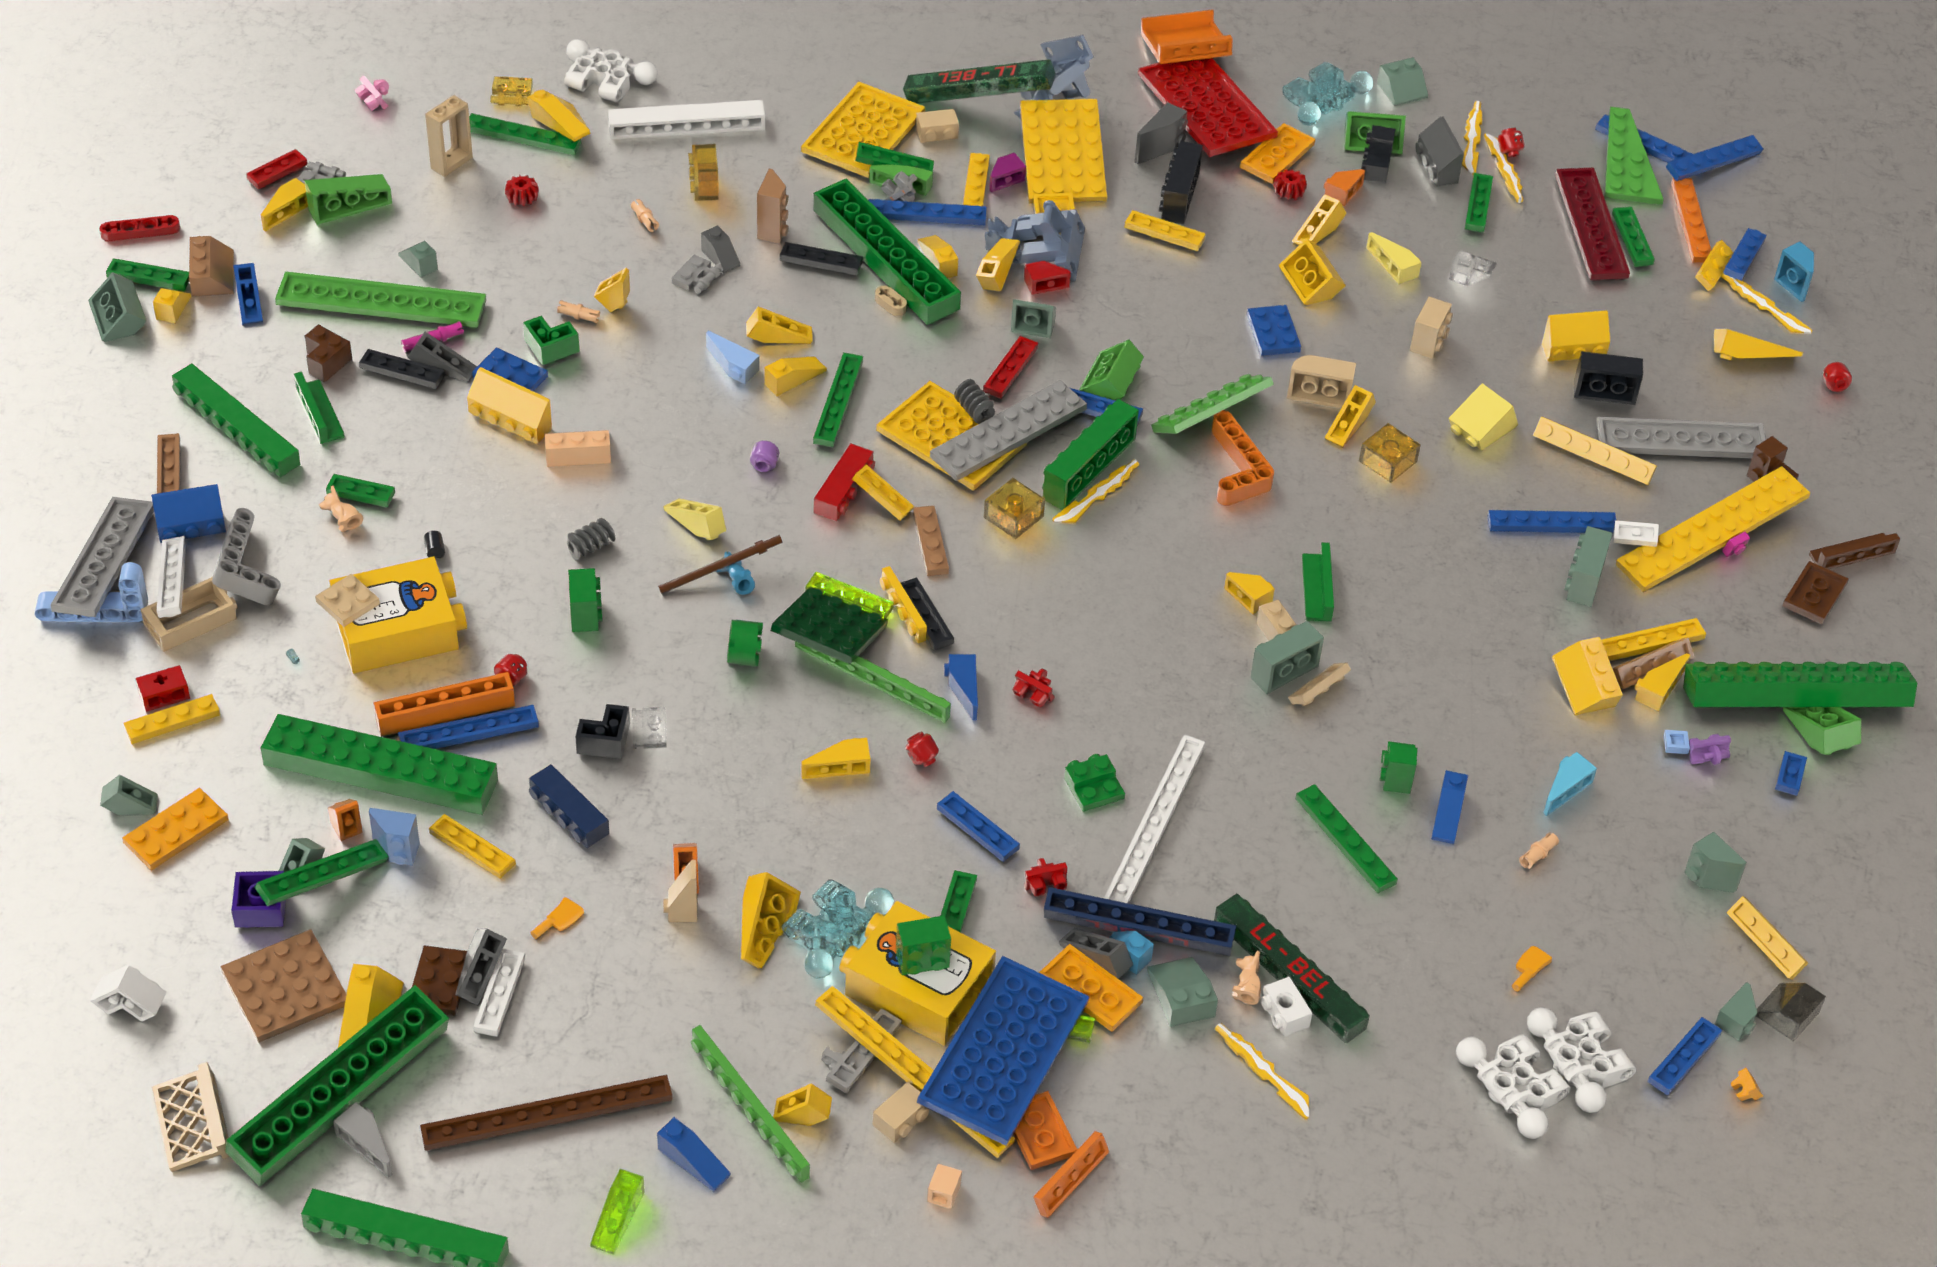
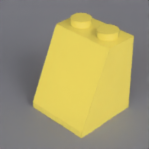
M1483 383L1448 418L1451 425L1450 429L1457 436L1462 435L1470 446H1477L1481 450H1484L1518 426L1513 405Z

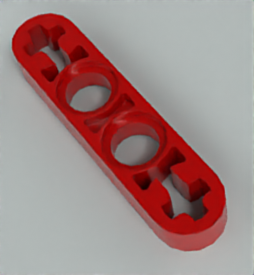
M165 215L105 222L100 225L99 231L104 241H118L176 234L180 230V223L178 217ZM150 225L155 226L154 228H150V229H147V228H146L147 226H150ZM127 228H135L134 230H131V231H126V230H125V229H127Z

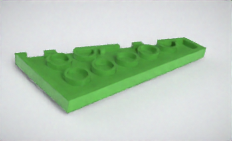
M1610 107L1604 198L1662 205L1664 199L1630 109Z

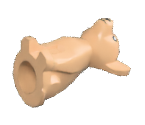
M330 486L331 493L324 497V501L319 504V507L322 510L332 511L333 516L338 520L337 524L340 526L341 532L359 527L363 522V515L352 505L340 502L334 486Z
M1256 951L1255 956H1245L1243 959L1237 958L1236 965L1242 972L1239 975V985L1234 986L1232 989L1234 992L1232 996L1234 999L1250 1005H1256L1260 1000L1261 983L1256 974L1260 969L1259 951Z

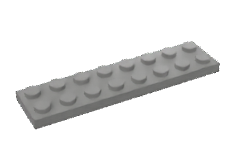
M1059 380L932 449L930 457L955 481H958L1086 410L1087 403Z
M1598 417L1596 422L1599 441L1629 454L1752 459L1755 446L1766 440L1763 424L1613 417Z
M120 497L111 498L52 601V612L96 617L121 572L122 565L126 563L154 512L152 501Z

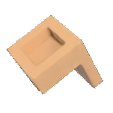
M938 1164L928 1187L927 1202L951 1209L961 1185L962 1171Z

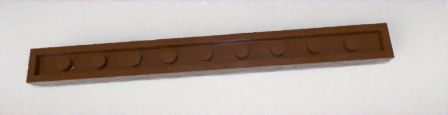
M662 1075L421 1124L420 1129L424 1150L428 1151L672 1101L673 1097L668 1076Z

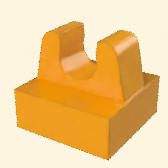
M1747 1068L1738 1072L1739 1076L1731 1082L1734 1090L1743 1087V1090L1736 1094L1739 1100L1744 1101L1753 1098L1756 1101L1763 1097Z

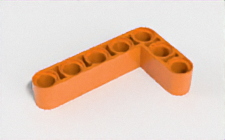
M1222 410L1214 414L1212 433L1241 471L1220 479L1217 501L1222 505L1229 506L1269 492L1272 489L1274 477L1272 466L1229 411Z

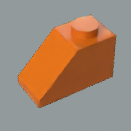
M1365 170L1335 172L1324 183L1325 195L1339 200L1342 206H1345L1363 186Z
M347 799L328 807L330 823L340 841L363 833L359 805L356 800Z
M697 843L673 844L674 880L677 879L691 860H696L697 894H699Z

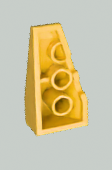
M537 90L534 94L527 97L531 117L574 142L590 134L589 128L573 104L545 90Z
M353 964L347 988L338 1048L402 996L403 981L378 966Z

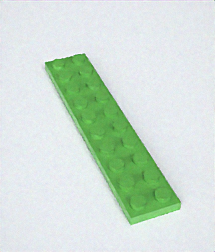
M285 271L275 302L276 305L450 325L460 321L462 326L478 328L486 303V294Z

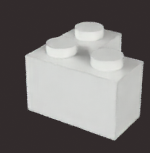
M127 965L101 977L90 1002L108 1015L123 1008L142 1022L156 1015L166 991L159 987L155 981L141 974L137 968Z

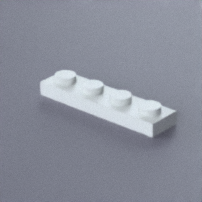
M507 949L502 950L473 1025L474 1032L498 1037L525 961V953Z

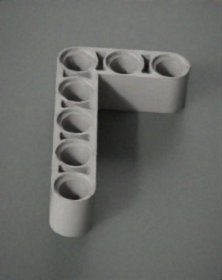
M238 508L229 525L212 582L223 590L264 605H270L274 602L281 583L274 576L240 564L255 515L249 509Z

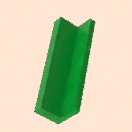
M302 371L294 373L296 390L320 444L344 438L343 429L321 381L317 379L306 382Z
M1321 542L1319 554H1302L1305 620L1332 622L1334 597L1330 543Z

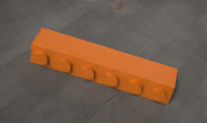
M506 672L373 703L377 726L382 737L514 707L515 699L514 688L509 673Z

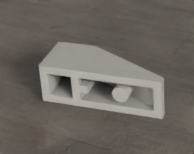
M355 1102L334 1120L336 1135L389 1178L392 1175L391 1163L375 1122V1116L369 1108H363Z

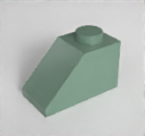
M426 241L398 253L399 257L421 278L438 270L436 251Z
M119 774L102 787L100 806L117 815H152L156 813L158 794Z
M309 838L292 839L279 871L287 872L322 858L326 848Z
M1746 982L1720 1009L1715 1025L1738 1041L1745 1034L1750 1035L1756 1026L1754 1020L1757 1015V1009L1751 984Z

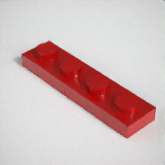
M1019 336L984 384V393L1002 399L1038 349V342Z

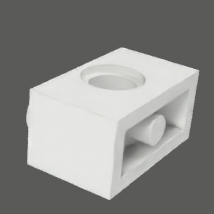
M1290 977L1264 986L1261 1004L1265 1010L1269 1011L1274 1026L1280 1029L1283 1036L1310 1027L1312 1012Z

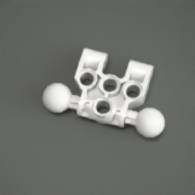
M574 39L567 46V56L574 62L565 76V85L584 92L591 84L595 83L600 86L599 97L618 103L630 89V74H633L636 81L642 85H650L657 79L658 70L650 61H642L636 65L633 64L632 58H625L615 49L603 51L597 47L591 50L588 43L582 39Z
M1544 1007L1534 1009L1527 1017L1529 1031L1533 1035L1546 1040L1544 1048L1553 1060L1554 1069L1565 1077L1569 1086L1577 1088L1575 1096L1577 1105L1585 1112H1598L1606 1104L1607 1095L1604 1088L1631 1078L1636 1072L1635 1066L1623 1049L1607 1052L1601 1049L1600 1043L1606 1041L1612 1032L1598 1012L1570 1018L1566 1030L1557 1033L1558 1020L1555 1013Z
M1525 1034L1500 1044L1494 1060L1491 1062L1486 1058L1487 1047L1479 1038H1464L1456 1048L1457 1058L1463 1065L1477 1068L1479 1071L1477 1077L1489 1090V1097L1494 1102L1503 1105L1508 1114L1515 1113L1518 1116L1517 1128L1522 1135L1527 1138L1536 1139L1540 1138L1547 1131L1548 1118L1543 1110L1566 1098L1571 1092V1087L1555 1069L1540 1075L1535 1073L1531 1065L1538 1060L1541 1053Z

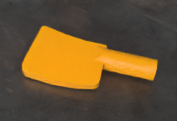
M564 897L547 918L530 932L531 936L534 939H538L552 926L559 931L569 928L582 917L584 909L567 897Z
M1531 946L1525 951L1516 964V969L1522 974L1512 984L1513 990L1519 992L1531 978H1534L1539 971L1552 962V957L1536 946Z

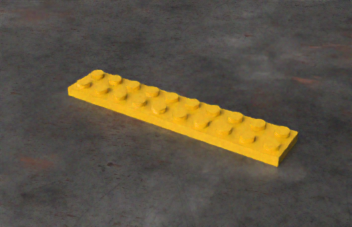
M1781 466L1659 535L1657 547L1641 545L1618 558L1616 566L1642 592H1645L1724 547L1735 536L1743 532L1748 533L1809 498L1810 492Z

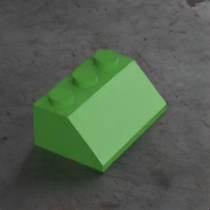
M1348 111L1346 113L1344 132L1345 150L1364 152L1365 147L1369 148V144H1365L1367 132L1371 133L1372 126L1376 125L1396 129L1391 154L1402 155L1406 116Z
M1130 339L1100 351L1079 391L1111 400L1122 399L1127 393L1128 386L1133 382L1135 373L1140 369L1144 356Z

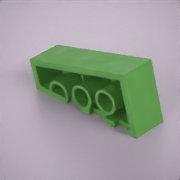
M383 174L304 180L308 210L316 225L392 204L391 188Z

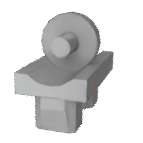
M900 171L893 179L896 185L890 179L886 180L881 187V190L887 195L885 200L895 201L899 199V201L913 202L916 191L913 189L912 183L917 180V177L914 174L908 177L903 171Z

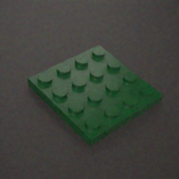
M809 587L772 623L770 631L851 664L887 627L888 619L878 613L862 609L859 605L843 601L837 596L824 593L818 588Z

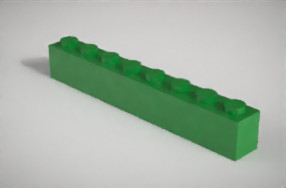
M191 363L172 375V388L178 396L181 395L190 406L198 409L203 417L209 418L230 439L237 441L243 450L249 451L257 461H261L266 465L270 472H274L281 478L301 465L299 450L194 364Z
M312 1188L301 1212L303 1227L311 1232L320 1231L331 1234L335 1238H347L355 1240L362 1245L371 1244L379 1246L386 1251L395 1250L403 1252L410 1257L419 1256L427 1258L434 1263L443 1262L454 1267H503L509 1252L508 1237L314 1188Z

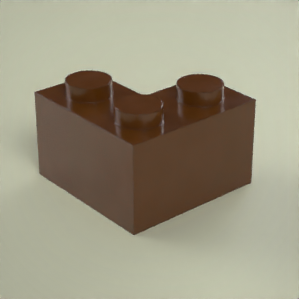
M318 324L305 335L308 372L325 383L352 360L350 341Z
M1771 436L1755 446L1746 476L1755 482L1781 466L1797 480L1799 474L1783 463L1788 447Z

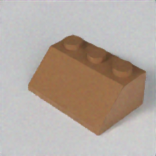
M770 168L757 192V239L780 244L783 236H787L789 228L786 225L789 214L786 206L789 196L786 194V185L775 171Z
M212 236L190 237L189 281L192 297L234 294V250Z

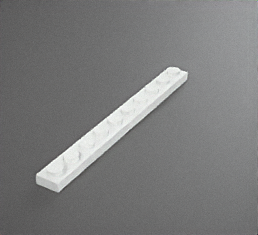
M1183 735L1104 897L1105 899L1130 903L1205 746L1204 741Z

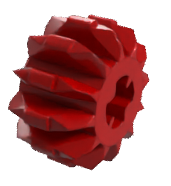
M1284 169L1283 172H1278L1274 179L1275 194L1280 195V198L1285 197L1288 200L1290 198L1297 200L1298 197H1302L1305 193L1307 180L1305 175L1300 174V171L1295 172L1293 169L1291 171Z
M519 175V177L512 176L511 180H507L505 195L509 203H514L515 206L520 204L524 207L525 204L532 205V201H537L539 187L534 178H529L528 175L524 177Z

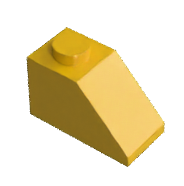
M624 268L602 281L593 296L609 312L622 309L628 302L627 297L630 293L629 270Z
M161 288L153 300L156 320L176 324L191 298V293Z
M1234 572L1226 574L1224 589L1250 613H1257L1259 606L1273 601L1275 588L1260 575Z
M811 1083L777 1098L773 1118L776 1122L807 1126L815 1125L829 1119L832 1097Z

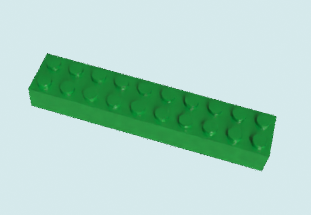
M843 179L813 193V211L858 256H863V261L890 288L904 297L907 305L927 325L960 310L961 291L849 180Z
M1694 662L1685 666L1683 689L1693 707H1914L1917 681L1906 665L1901 662H1891L1890 664H1881L1879 662H1869V664H1859L1857 662H1847V664H1837L1835 662H1825V664H1815L1813 662H1804L1803 664H1794L1792 662H1782L1781 664H1772L1770 662H1760L1759 664H1750L1748 662H1738L1737 664Z
M277 714L260 747L264 766L479 815L484 814L498 782L497 763L282 714Z
M414 985L226 1140L225 1152L260 1187L334 1125V1120L355 1102L361 1103L446 1032L449 1017Z

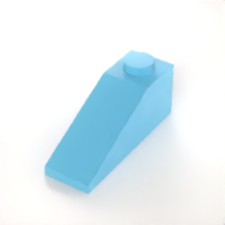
M1578 752L1570 757L1566 756L1560 762V768L1543 812L1546 816L1593 783L1597 768Z

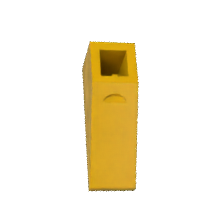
M1001 238L984 256L976 274L983 289L1002 291L1020 240Z

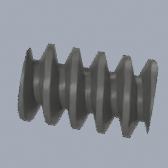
M967 379L958 386L955 391V399L976 423L980 424L995 415L993 401L989 400V397L985 395L984 391L980 389L973 379Z
M599 518L596 522H591L589 526L585 525L581 529H576L574 533H568L566 541L571 555L575 560H578L580 558L578 552L582 556H586V548L592 553L594 552L593 545L600 549L602 547L601 541L604 545H608V538L613 542L616 538L611 525L605 519Z

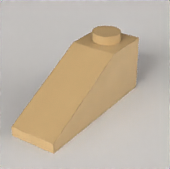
M691 860L668 889V899L663 900V911L668 913V922H697L696 860Z

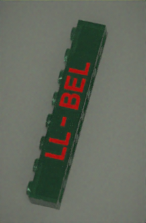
M1051 59L913 74L908 75L903 92L906 99L911 102L926 103L1051 89L1056 73Z
M1236 893L1216 907L1214 921L1236 925L1234 940L1252 956H1255L1256 951H1259L1260 965L1276 980L1279 981L1290 977L1311 1012L1345 1044L1367 1029L1370 1017L1367 1010L1363 1006H1359L1347 991L1342 990L1335 984L1329 975L1322 972L1313 960L1308 959L1300 951L1298 946L1285 938L1279 929L1273 927L1264 915L1259 914L1251 906L1249 901Z

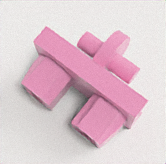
M365 76L361 77L362 85L355 89L358 97L362 101L364 100L371 111L378 106L386 109L388 105L382 99V95L388 94L389 83L381 79L375 80L374 85H372Z

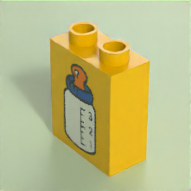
M434 556L353 574L380 601V605L345 627L337 621L353 674L459 650L457 631L467 629L465 612L461 603L450 605L449 599L457 597L451 571L439 572ZM347 576L330 579V586L334 585L335 583L339 582Z
M896 900L886 915L877 912L871 918L865 931V938L867 940L860 948L854 945L850 946L843 955L839 970L846 974L845 995L877 1012L881 1008L902 1020V1025L945 1046L964 1021L995 969L996 950L948 926L951 936L950 968H944L940 971L920 972L916 975H902L896 956L897 923L931 917Z

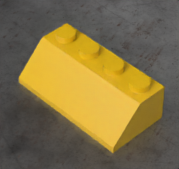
M482 367L478 369L467 396L468 412L489 421L491 424L502 427L508 432L517 434L525 440L538 444L545 437V434L552 430L550 399Z

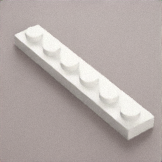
M184 536L162 540L156 609L159 618L174 617L177 614H181L186 540Z

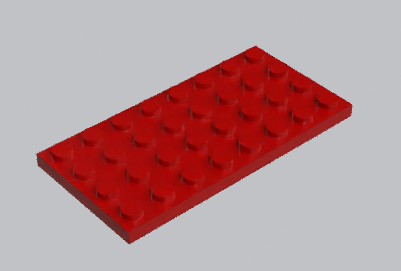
M1213 58L1164 64L1155 63L1138 68L1139 77L1164 105L1168 102L1187 111L1186 119L1188 124L1185 130L1198 144L1203 145V150L1209 157L1268 141L1278 136L1276 128Z

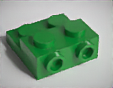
M1093 754L1086 761L1079 762L1074 760L1065 767L1064 780L1082 812L1125 799V792L1116 778V769L1107 754L1102 756L1100 754Z

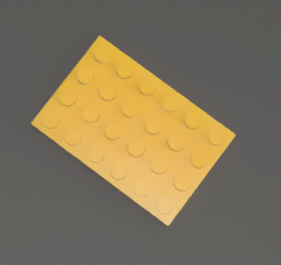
M858 81L801 145V152L870 178V167L872 165L855 161L858 143L862 142L894 150L916 124V113L925 112V107Z
M1097 99L1020 100L1028 202L1033 203V194L1072 193L1074 202L1106 201L1107 191Z
M929 381L876 425V431L949 475L930 457V451L975 427L978 423L956 401L955 395ZM1027 442L959 479L958 482L973 491L976 490L1027 445Z

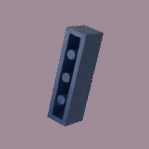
M552 764L529 778V793L534 800H538L548 814H553L561 827L567 828L578 843L581 842L586 848H589L609 835V820Z

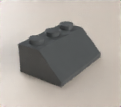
M1442 116L1419 134L1418 143L1415 145L1416 153L1420 155L1423 166L1427 168L1429 177L1433 179L1436 187L1459 182L1464 156L1444 116Z

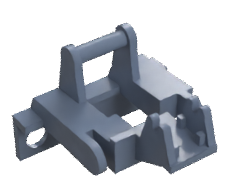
M1084 35L1040 44L1049 64L1044 67L1042 72L1022 87V98L1025 100H1053L1052 97L1062 92L1065 99H1073L1079 96L1083 98L1088 97L1090 89L1084 72L1090 67L1089 61L1094 56ZM1078 41L1083 45V50L1079 47ZM1047 47L1051 49L1053 56L1048 52ZM1018 109L1014 113L1021 120L1020 109Z
M1047 200L1043 205L1044 213L1021 215L1017 220H1012L1011 227H1008L998 217H995L994 221L991 218L988 219L989 232H985L986 250L992 249L1001 238L1020 240L1021 244V241L1037 239V236L1042 235L1044 241L1024 243L1022 250H1019V244L1013 263L1029 264L1039 261H1055V265L1064 266L1065 269L1070 270L1071 281H1076L1085 226L1076 209L1060 211L1053 201Z

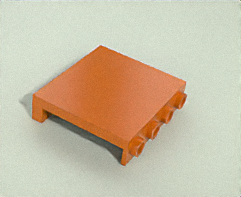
M1214 10L1141 18V36L1159 64L1232 55L1233 38L1231 35H1222L1213 21Z

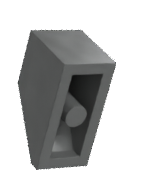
M718 225L701 233V251L715 265L720 264L723 267V273L740 266V261L729 236Z

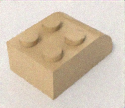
M1313 355L1302 356L1296 359L1291 368L1287 399L1342 408L1352 391L1356 363Z

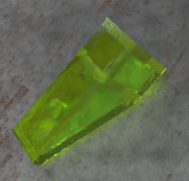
M623 1169L619 1170L607 1195L590 1247L613 1255L615 1254L645 1193L644 1176Z

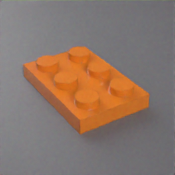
M1049 1091L1036 1094L1013 1134L1030 1170L1070 1158L1078 1150Z

